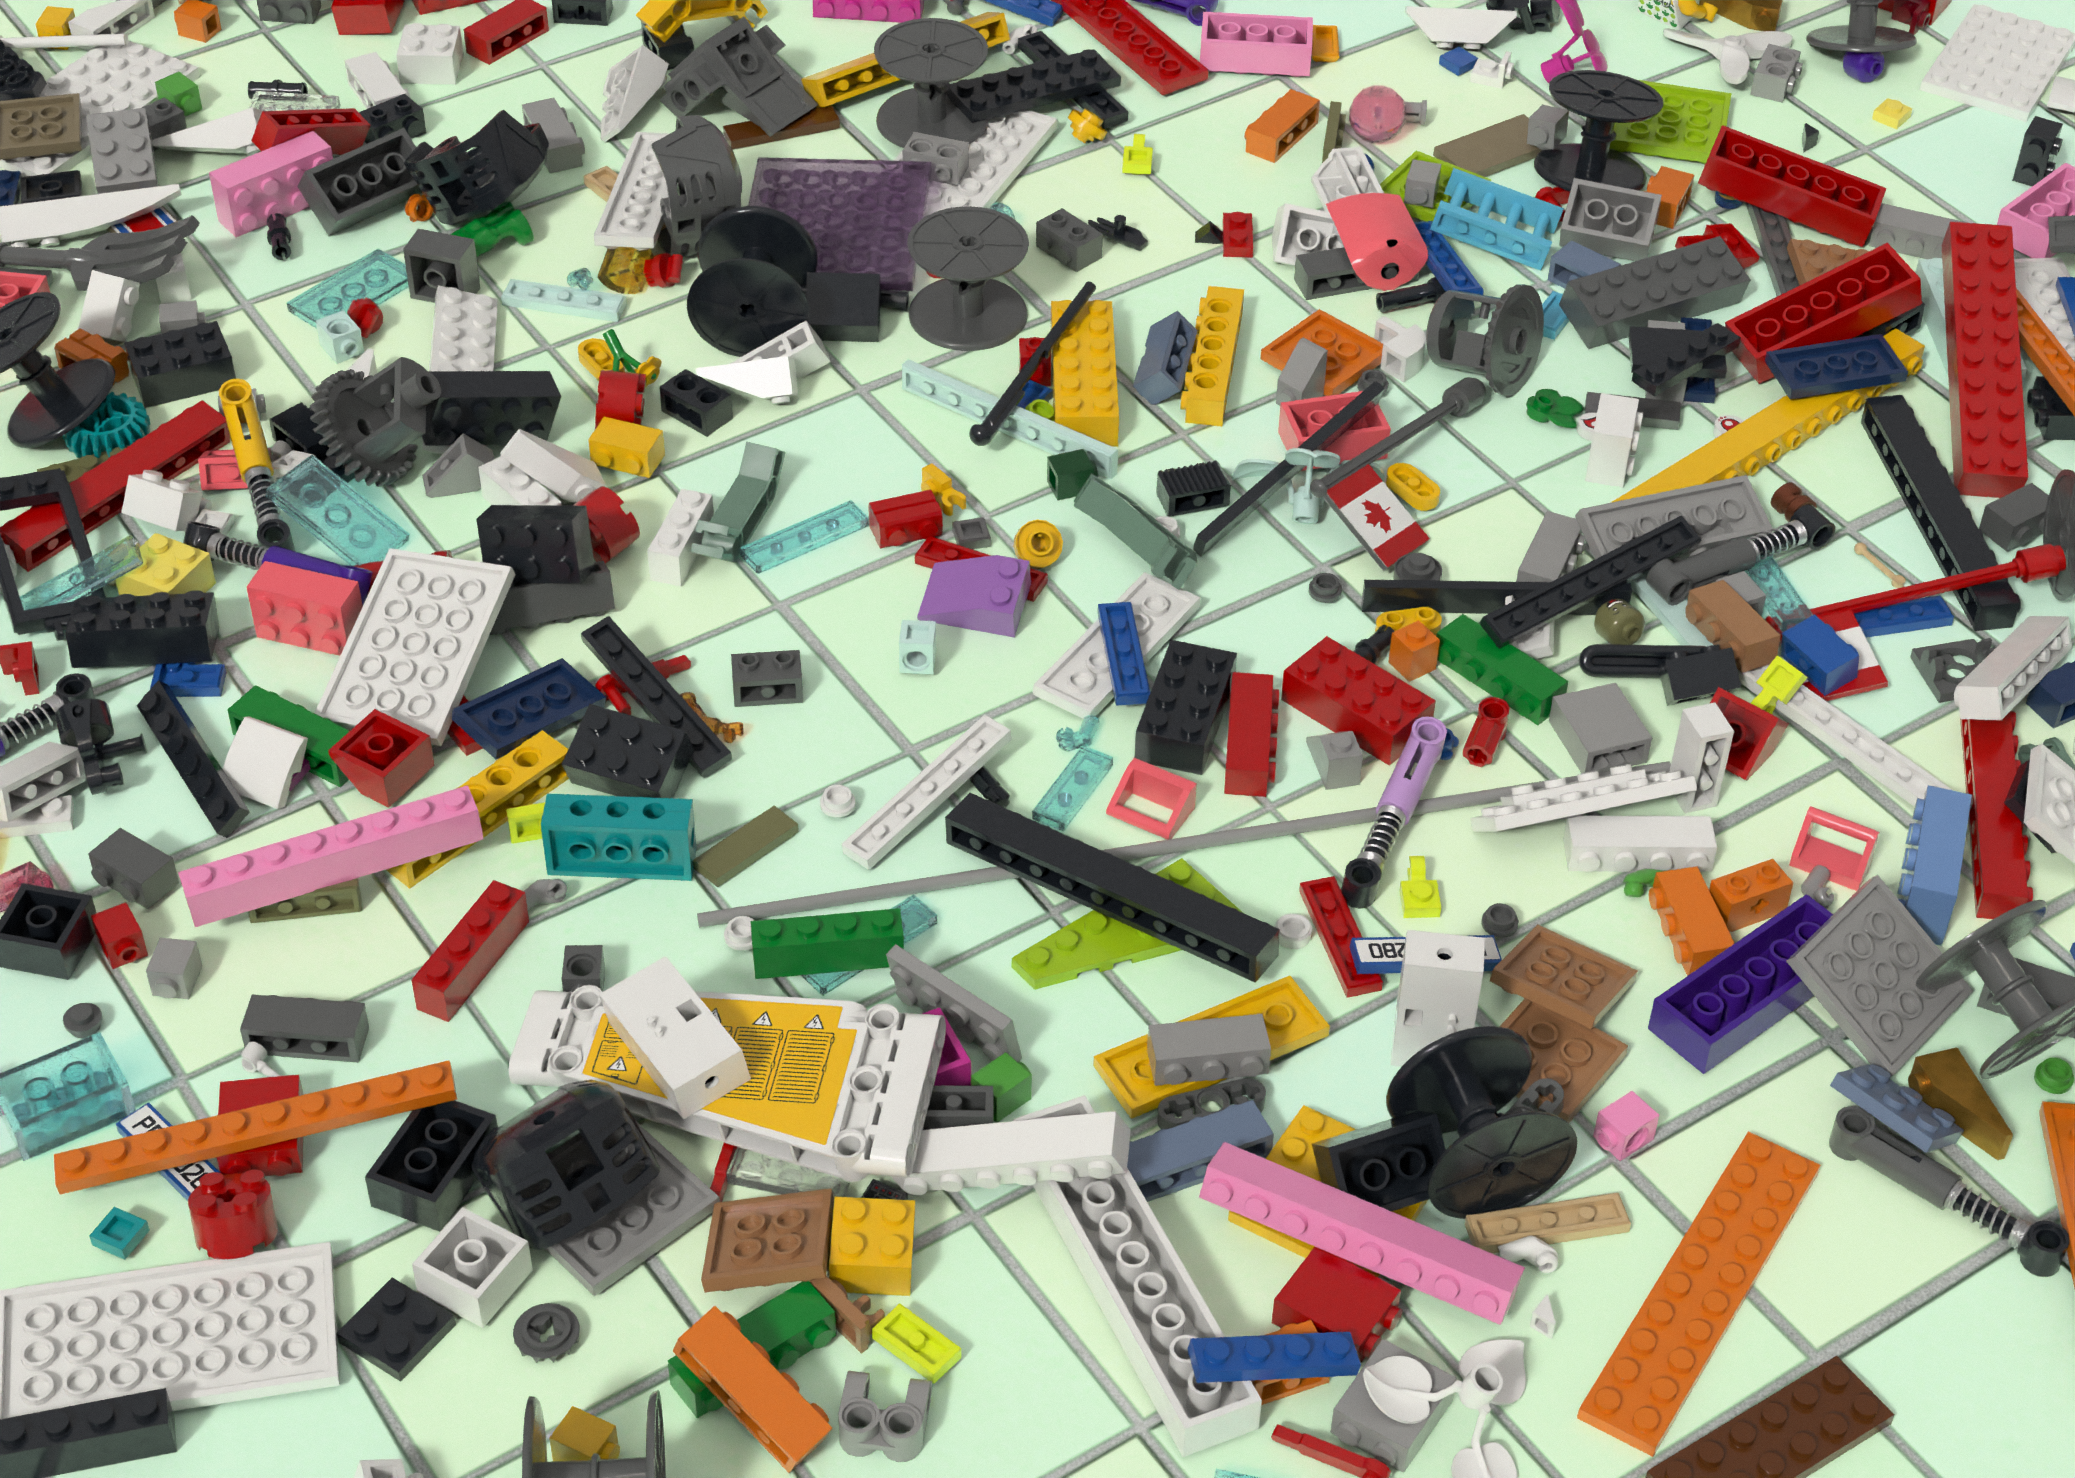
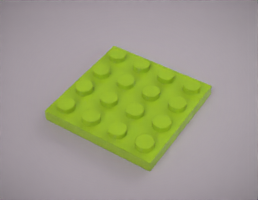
M1639 80L1651 86L1661 95L1664 102L1663 108L1655 117L1645 121L1615 123L1614 131L1617 136L1611 142L1610 149L1618 152L1628 151L1642 153L1646 156L1656 155L1669 157L1674 160H1690L1706 164L1721 126H1727L1732 93Z

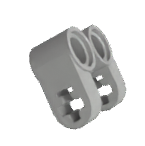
M848 1370L838 1412L839 1444L842 1450L848 1455L855 1457H865L879 1450L883 1451L887 1458L895 1462H908L915 1459L923 1447L931 1404L932 1381L910 1378L905 1403H895L883 1410L879 1409L877 1404L868 1399L870 1373ZM864 1426V1428H854V1427ZM904 1431V1432H907V1433L898 1434V1433H896V1432Z

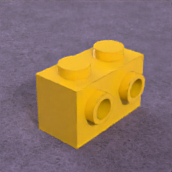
M603 417L588 439L590 460L595 462L596 466L650 478L665 456L663 430L613 418Z

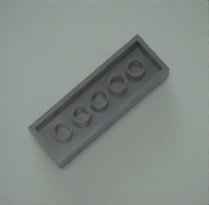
M1721 236L1568 281L1559 306L1586 347L1592 349L1628 338L1630 326L1647 327L1648 320L1680 322L1681 317L1693 318L1741 302L1751 279Z

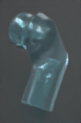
M582 267L568 274L567 283L570 287L579 286L581 290H587L590 287L589 285L593 284V278L590 271Z
M1087 715L1084 717L1078 731L1073 732L1072 728L1066 727L1065 731L1063 728L1058 730L1056 740L1059 743V748L1070 752L1091 745L1100 726L1099 719L1095 716Z

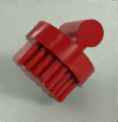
M668 253L655 255L652 259L645 260L643 274L650 287L659 286L666 288L679 283L683 256L679 254L671 256Z
M365 297V299L361 298L352 301L347 315L360 328L361 336L368 338L370 334L375 333L382 326L383 313L380 307L370 298Z

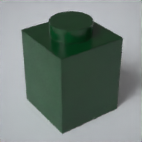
M1084 449L1047 456V482L1057 501L1076 497L1091 473L1098 477L1096 463L1094 460L1089 459Z

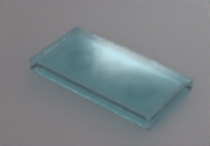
M377 248L286 303L288 312L317 329L316 320L343 310L347 314L353 300L365 299L367 297L377 305H380L409 287L406 265Z
M310 455L266 489L265 496L350 566L383 561L389 548L399 549L409 541L410 534L313 455Z

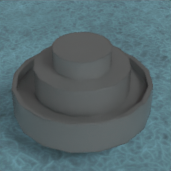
M1424 553L1406 554L1400 557L1394 564L1393 579L1442 581V566L1435 558Z

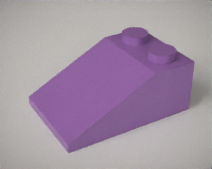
M993 555L934 563L917 619L920 621H936L937 624L1015 638L1031 586L1029 561Z

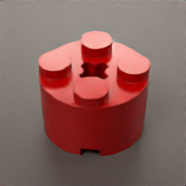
M601 370L598 384V403H596L595 429L603 417L642 425V418L637 417H643L645 398H643L641 393L645 392L646 374Z
M604 486L593 490L573 506H586L593 558L596 562L604 561L606 564L639 538L640 529L632 512L626 515L620 507L624 501L615 492Z
M254 1169L244 1173L226 1175L219 1172H211L199 1179L200 1185L194 1189L188 1198L195 1243L199 1251L201 1248L207 1250V1255L214 1259H237L253 1254V1247L263 1241L265 1247L273 1242L278 1233V1226L270 1184L265 1179L262 1171Z

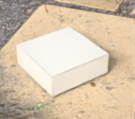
M205 509L201 510L195 522L219 527L221 534L228 535L235 523L232 513Z

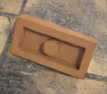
M826 1276V1278L810 1281L835 1311L836 1330L861 1354L865 1352L870 1343L872 1328L885 1317V1312L879 1309L872 1315H864L871 1308V1299L867 1295H863L852 1303L848 1299L844 1287L835 1279L831 1281Z

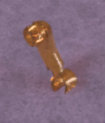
M684 692L680 694L716 736L723 734V740L726 743L734 742L736 735H744L742 722L724 723L720 719L708 717L700 705L696 703L697 697L694 693Z

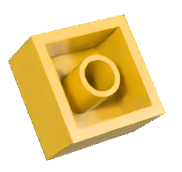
M834 1197L829 1279L831 1281L835 1279L840 1282L847 1293L910 1296L915 1200Z

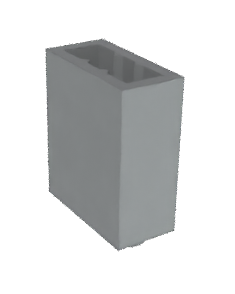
M1616 682L1553 697L1549 723L1581 773L1609 771L1611 767L1626 764L1634 766L1647 763L1652 736Z
M1382 1339L1334 1407L1330 1433L1337 1436L1344 1444L1355 1446L1372 1455L1376 1460L1388 1467L1392 1466L1404 1473L1452 1403L1454 1393L1436 1402L1429 1401L1430 1411L1424 1421L1415 1424L1401 1423L1385 1415L1375 1405L1365 1386L1363 1378L1364 1369L1391 1356L1413 1358L1419 1361L1431 1375L1432 1388L1430 1393H1435L1451 1386L1457 1378L1395 1344Z

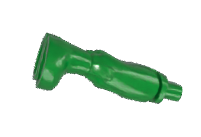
M511 202L501 208L492 210L484 217L473 219L464 227L450 234L474 239L477 258L492 250L504 238L512 236L521 245H526L534 239L527 219L519 209H514Z

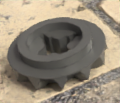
M555 1303L539 1304L526 1310L517 1319L513 1329L514 1344L519 1348L522 1357L531 1356L536 1363L540 1359L549 1358L554 1363L557 1356L563 1353L570 1355L572 1346L575 1343H579L580 1325L578 1318L569 1308ZM551 1324H553L554 1335L549 1336L547 1341L541 1342L540 1334H545L547 1329H550Z

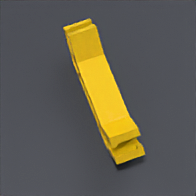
M649 0L636 16L642 23L646 24L645 27L650 33L665 43L683 22L731 16L735 21H738L742 17L747 19L745 12L750 8L757 12L756 15L759 18H763L768 11L760 0ZM747 19L751 27L754 28L755 25Z

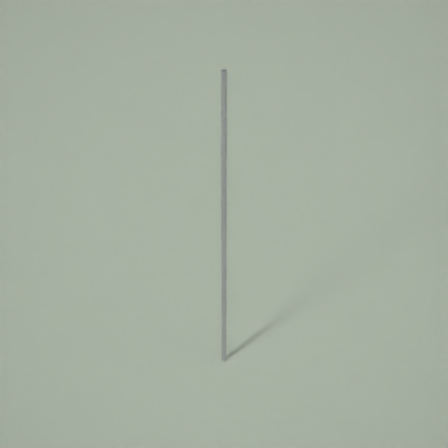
M1666 761L1634 766L1632 770L1645 769L1646 775L1662 771L1669 772L1671 763ZM1610 770L1599 772V776L1611 774ZM1577 776L1565 777L1566 783L1578 781ZM1544 781L1419 800L1412 816L1501 802L1500 797L1512 795L1511 788L1532 784L1533 790L1545 788ZM1376 807L1104 849L1102 851L1127 861L1374 822L1375 818H1377ZM996 866L697 913L699 928L727 924L738 916L759 919L1019 878L1020 876Z

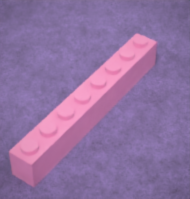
M467 785L178 872L194 926L199 927L304 895L316 889L353 880L481 841L484 838L478 809Z
M1224 1142L1206 1169L1199 1198L1501 1325L1515 1298L1525 1267Z

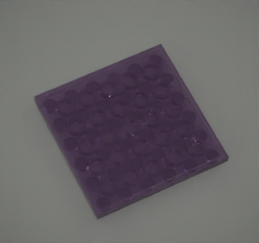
M758 157L748 206L772 208L798 221L808 231L815 243L818 254L816 272L880 274L881 289L913 291L917 263L909 253L907 239L913 226L925 217L932 173L931 162Z

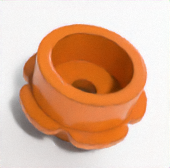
M413 194L406 203L405 213L412 222L417 220L426 221L431 217L433 208L424 195Z

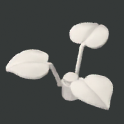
M1511 1339L1491 1340L1470 1347L1461 1356L1459 1361V1373L1463 1381L1456 1380L1451 1386L1435 1393H1430L1432 1379L1428 1370L1413 1358L1391 1356L1364 1369L1363 1378L1369 1396L1385 1415L1398 1422L1415 1424L1424 1421L1429 1415V1401H1439L1455 1392L1459 1393L1460 1401L1465 1407L1478 1410L1479 1415L1471 1438L1472 1449L1464 1448L1456 1453L1451 1464L1452 1478H1517L1515 1463L1509 1452L1496 1442H1489L1480 1446V1437L1486 1416L1491 1411L1489 1403L1500 1406L1511 1405L1522 1396L1525 1390L1526 1372L1523 1341Z

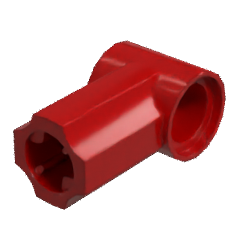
M1489 697L1479 703L1477 718L1462 753L1463 757L1467 758L1471 765L1483 767L1486 764H1491L1500 742L1506 737L1510 708L1503 699Z

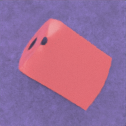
M1361 193L1340 198L1326 204L1356 275L1367 286L1383 291L1394 290L1409 282L1425 265L1428 259L1427 246L1400 195ZM1395 239L1398 243L1394 247H1389L1387 241ZM1388 263H1396L1399 266L1398 274L1391 279L1383 278L1381 275L1382 268Z

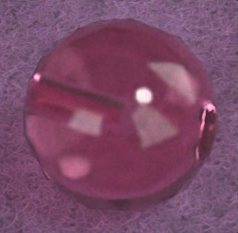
M1371 85L1363 88L1355 95L1349 108V122L1353 131L1362 140L1372 144H1383L1393 140L1401 133L1407 119V108L1403 98L1393 88L1385 85Z

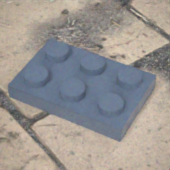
M1868 1064L1838 1072L1830 1084L1832 1088L1925 1153L1957 1143L1964 1131L1954 1123L1955 1119L1949 1113L1938 1108H1931L1922 1101L1923 1097L1917 1091L1906 1086L1901 1087L1892 1081L1890 1073L1880 1066Z

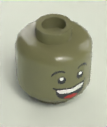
M1621 599L1610 600L1601 605L1596 613L1594 622L1595 630L1600 637L1610 644L1633 645L1641 637L1645 626L1643 614L1631 604Z

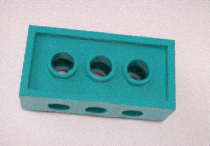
M547 793L541 820L547 875L692 881L694 871L693 860L696 858L697 851L693 799Z

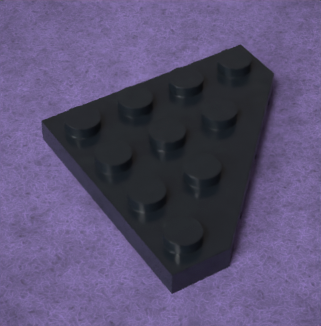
M0 40V101L40 97L41 92L47 85L43 75L39 71H34L32 65L26 60L20 59L15 51L10 47L6 48Z

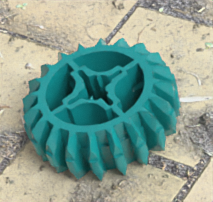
M112 391L87 419L64 434L63 439L69 452H74L76 458L93 454L96 458H100L101 452L104 451L110 457L112 449L116 447L123 449L125 446H130L137 439H141L150 433L149 415H147L143 403L137 402L136 397H127L126 393H121L117 396Z

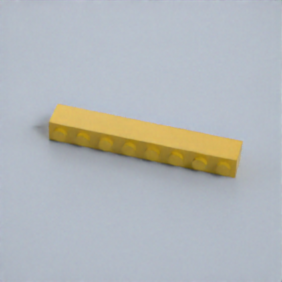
M986 12L961 21V23L974 28L982 34L988 48L1010 40L1004 13ZM874 53L801 78L804 90L818 104L816 107H826L901 80L886 72L878 64Z

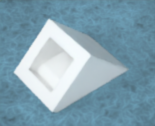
M1547 1293L1533 1310L1529 1327L1552 1340L1556 1321Z

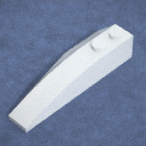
M179 184L0 206L2 243L12 247L29 248V244L41 243L42 247L57 246L60 244V240L97 233L108 229L110 226L152 212L181 196V188Z

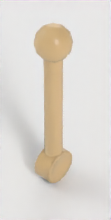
M1860 542L1854 546L1855 553L1866 557L1892 580L1891 585L1893 587H1904L1905 577L1895 575L1867 550V546L1864 543Z

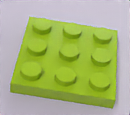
M1416 150L1383 180L1380 186L1384 193L1400 195L1412 218L1422 221H1433L1440 201L1450 203L1452 196L1446 195L1444 192L1453 168L1491 181V179ZM1413 159L1442 164L1439 189L1433 208L1404 203L1406 179ZM1463 201L1461 208L1469 210L1473 204Z

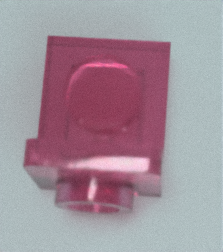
M31 861L0 874V913L7 909L22 883L54 889L51 877L46 872L41 871Z

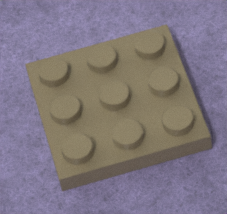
M79 93L0 101V159L12 160L18 157H41L47 154H71L76 151H82L81 99Z

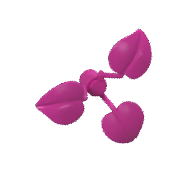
M1555 0L1560 5L1574 36L1559 51L1553 53L1551 59L1541 63V71L1545 80L1550 83L1554 77L1574 70L1575 63L1589 57L1596 71H1607V61L1604 54L1600 51L1597 38L1590 29L1583 30L1582 28L1584 26V18L1577 1ZM1582 36L1588 52L1573 59L1568 54L1564 56L1563 53Z

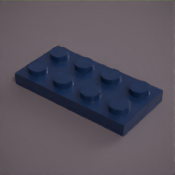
M1882 334L1768 351L1765 358V363L1789 399L1904 382L1908 374L1907 369Z
M561 658L454 708L452 720L497 760L542 730L550 734L583 718L589 704L604 708L606 696Z

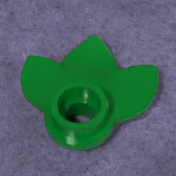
M1553 389L1538 390L1535 396L1529 397L1526 402V413L1531 419L1543 423L1550 420L1554 424L1566 428H1576L1577 424L1572 416L1578 415L1584 410L1583 405L1579 401L1569 396L1561 397L1558 391Z

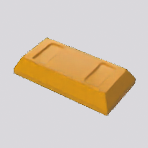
M1313 25L1312 59L1314 62H1336L1339 59L1337 26Z

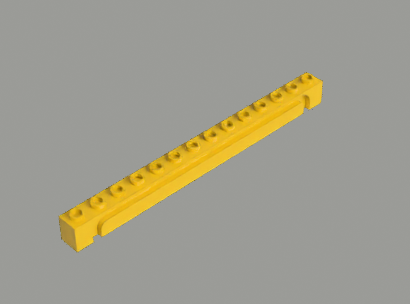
M1895 328L1883 337L1907 369V377L1915 375L1923 365L1922 356L1925 345ZM1900 382L1789 399L1786 395L1612 502L1747 475V477L1752 476L1770 462H1775L1786 452L1796 449L1802 442L1817 436L1820 431L1831 424H1836L1847 414L1857 411L1865 404L1866 398L1879 397L1881 393L1897 386Z

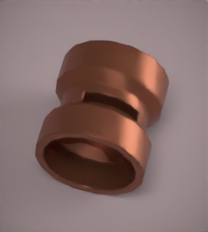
M1788 482L1779 487L1774 492L1770 502L1771 506L1778 513L1785 514V520L1788 522L1793 514L1804 505L1810 504L1817 508L1816 503L1809 496L1802 495V490L1793 482Z

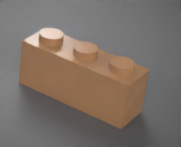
M1721 580L1689 590L1688 602L1685 608L1686 618L1713 645L1720 644L1721 649L1732 647L1736 667L1741 673L1771 664L1778 655L1781 635L1729 584Z

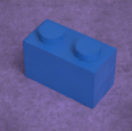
M1815 614L1782 633L1781 656L1807 676V680L1824 696L1857 678L1859 664L1857 650L1851 644L1844 642L1829 624L1822 622Z

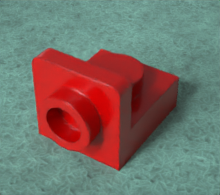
M32 641L0 645V664L3 674H13L16 683L22 682L25 696L39 694V665Z

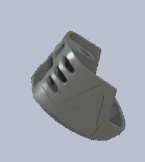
M700 115L678 116L675 131L652 143V149L664 174L668 197L661 198L660 200L661 213L666 228L660 231L657 240L664 253H668L671 256L679 254L685 257L698 254V242L701 233L713 218L727 210L742 207V176L732 148L715 124ZM677 183H678L680 195H678V192H677Z

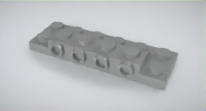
M1747 475L1582 508L1575 515L1595 559L1681 515L1702 541L1697 547L1672 559L1673 563L1740 537L1749 539L1752 536H1756L1759 533L1763 534V532L1772 529Z

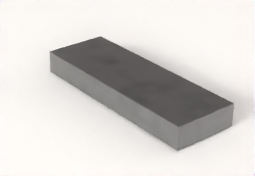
M1587 392L1585 413H1597L1601 393ZM1623 396L1639 399L1637 412L1643 413L1641 426L1672 430L1679 429L1681 402Z

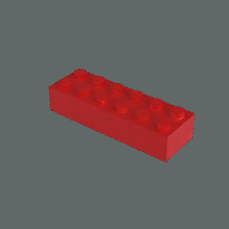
M1724 125L1721 126L1698 181V184L1705 186L1709 190L1721 192L1738 201L1747 202L1760 207L1766 212H1773L1788 218L1792 222L1804 224L1816 229L1820 233L1830 234L1843 239L1849 244H1856L1861 247L1864 246L1887 189Z
M1887 242L1726 321L1725 327L1741 337L1739 347L1732 352L1757 383L1761 384L1775 377L1765 363L1768 351L1852 339L1921 305V278Z

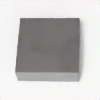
M984 517L952 522V531L957 545L969 549L991 547V537Z

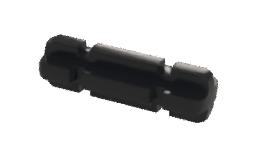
M982 766L969 778L970 782L985 799L1002 807L1009 805L1010 794L1004 787L1000 786V783L985 766Z

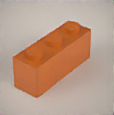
M1290 89L1284 96L1278 98L1276 103L1268 110H1265L1256 121L1248 125L1244 134L1246 140L1245 152L1273 163L1277 162L1318 124L1320 100Z
M1698 866L1656 872L1653 888H1650L1648 893L1651 908L1657 910L1660 916L1663 934L1666 937L1669 936L1673 944L1676 962L1682 964L1688 976L1735 943Z

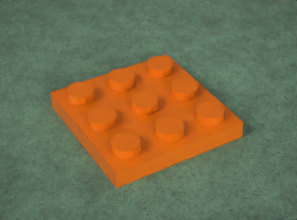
M1319 309L1262 348L1260 357L1264 362L1282 371L1301 338L1304 337L1328 350L1324 395L1330 396L1340 394L1358 381L1363 372L1379 366L1382 359L1383 343Z

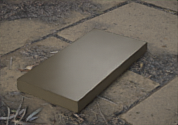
M1521 114L1435 146L1433 156L1487 177L1534 159L1542 150L1537 148V146L1527 144L1529 118L1525 114Z

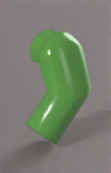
M1645 868L1627 874L1623 880L1625 895L1641 897L1644 892L1643 887H1653L1656 872H1662L1663 870Z

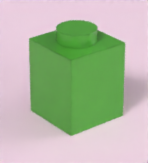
M178 71L155 82L158 100L165 97L183 110L185 117L202 110L198 85Z
M1006 1052L971 1076V1086H993V1120L996 1123L1031 1100L1032 1074L1024 1063L1017 1062Z

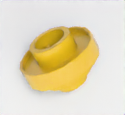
M1086 108L1082 113L1073 109L1068 116V119L1072 121L1070 127L1074 129L1072 135L1083 143H1086L1087 140L1094 142L1095 139L1102 141L1107 134V131L1101 127L1103 120Z
M1037 519L1027 522L1018 529L1014 537L1013 547L1018 559L1028 560L1030 568L1041 569L1050 566L1059 558L1062 552L1063 540L1061 533L1055 525L1046 520Z

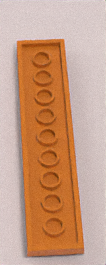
M1749 1131L1747 1132L1581 1404L1577 1419L1654 1457L1818 1176L1820 1164Z

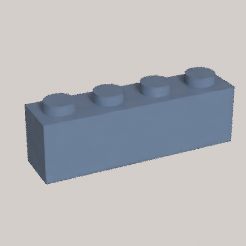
M1253 1100L1239 1105L1234 1104L1222 1111L1204 1117H1196L1179 1126L1161 1129L1153 1135L1133 1142L1130 1141L1127 1168L1146 1201L1149 1202L1203 1183L1208 1164L1224 1142L1266 1159L1273 1148L1274 1133Z

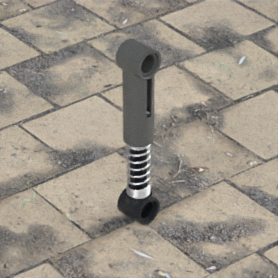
M1804 505L1793 514L1788 523L1772 528L1770 531H1765L1763 534L1759 533L1749 539L1740 537L1675 563L1669 559L1661 560L1650 569L1646 582L1669 605H1677L1688 597L1689 590L1714 583L1717 579L1748 570L1754 567L1755 563L1760 559L1764 560L1767 556L1772 557L1774 553L1779 554L1781 551H1787L1788 548L1792 549L1805 545L1814 550L1820 549L1832 539L1836 527L1813 505Z
M1848 1106L1838 1111L1829 1138V1147L1837 1157L1848 1161L1859 1160L1937 1208L1944 1210L1947 1207L1950 1211L1959 1210L1961 1217L1969 1216L1970 1223L1977 1221L1979 1222L1980 1229L1989 1228L1990 1235L1997 1233L2000 1241L2007 1239L2008 1246L2011 1245V1247L2017 1249L2021 1264L2031 1274L2039 1277H2049L2059 1271L2070 1243L2069 1235L2062 1226L2052 1221L2043 1220L2031 1224L2025 1218L2022 1219L2021 1216L2017 1219L2011 1216V1210L2008 1213L2001 1210L2002 1204L1997 1208L1991 1204L1992 1199H1989L1987 1202L1982 1199V1193L1978 1196L1972 1193L1973 1187L1967 1190L1968 1186L1962 1182L1963 1177L1875 1125L1873 1116L1861 1107Z

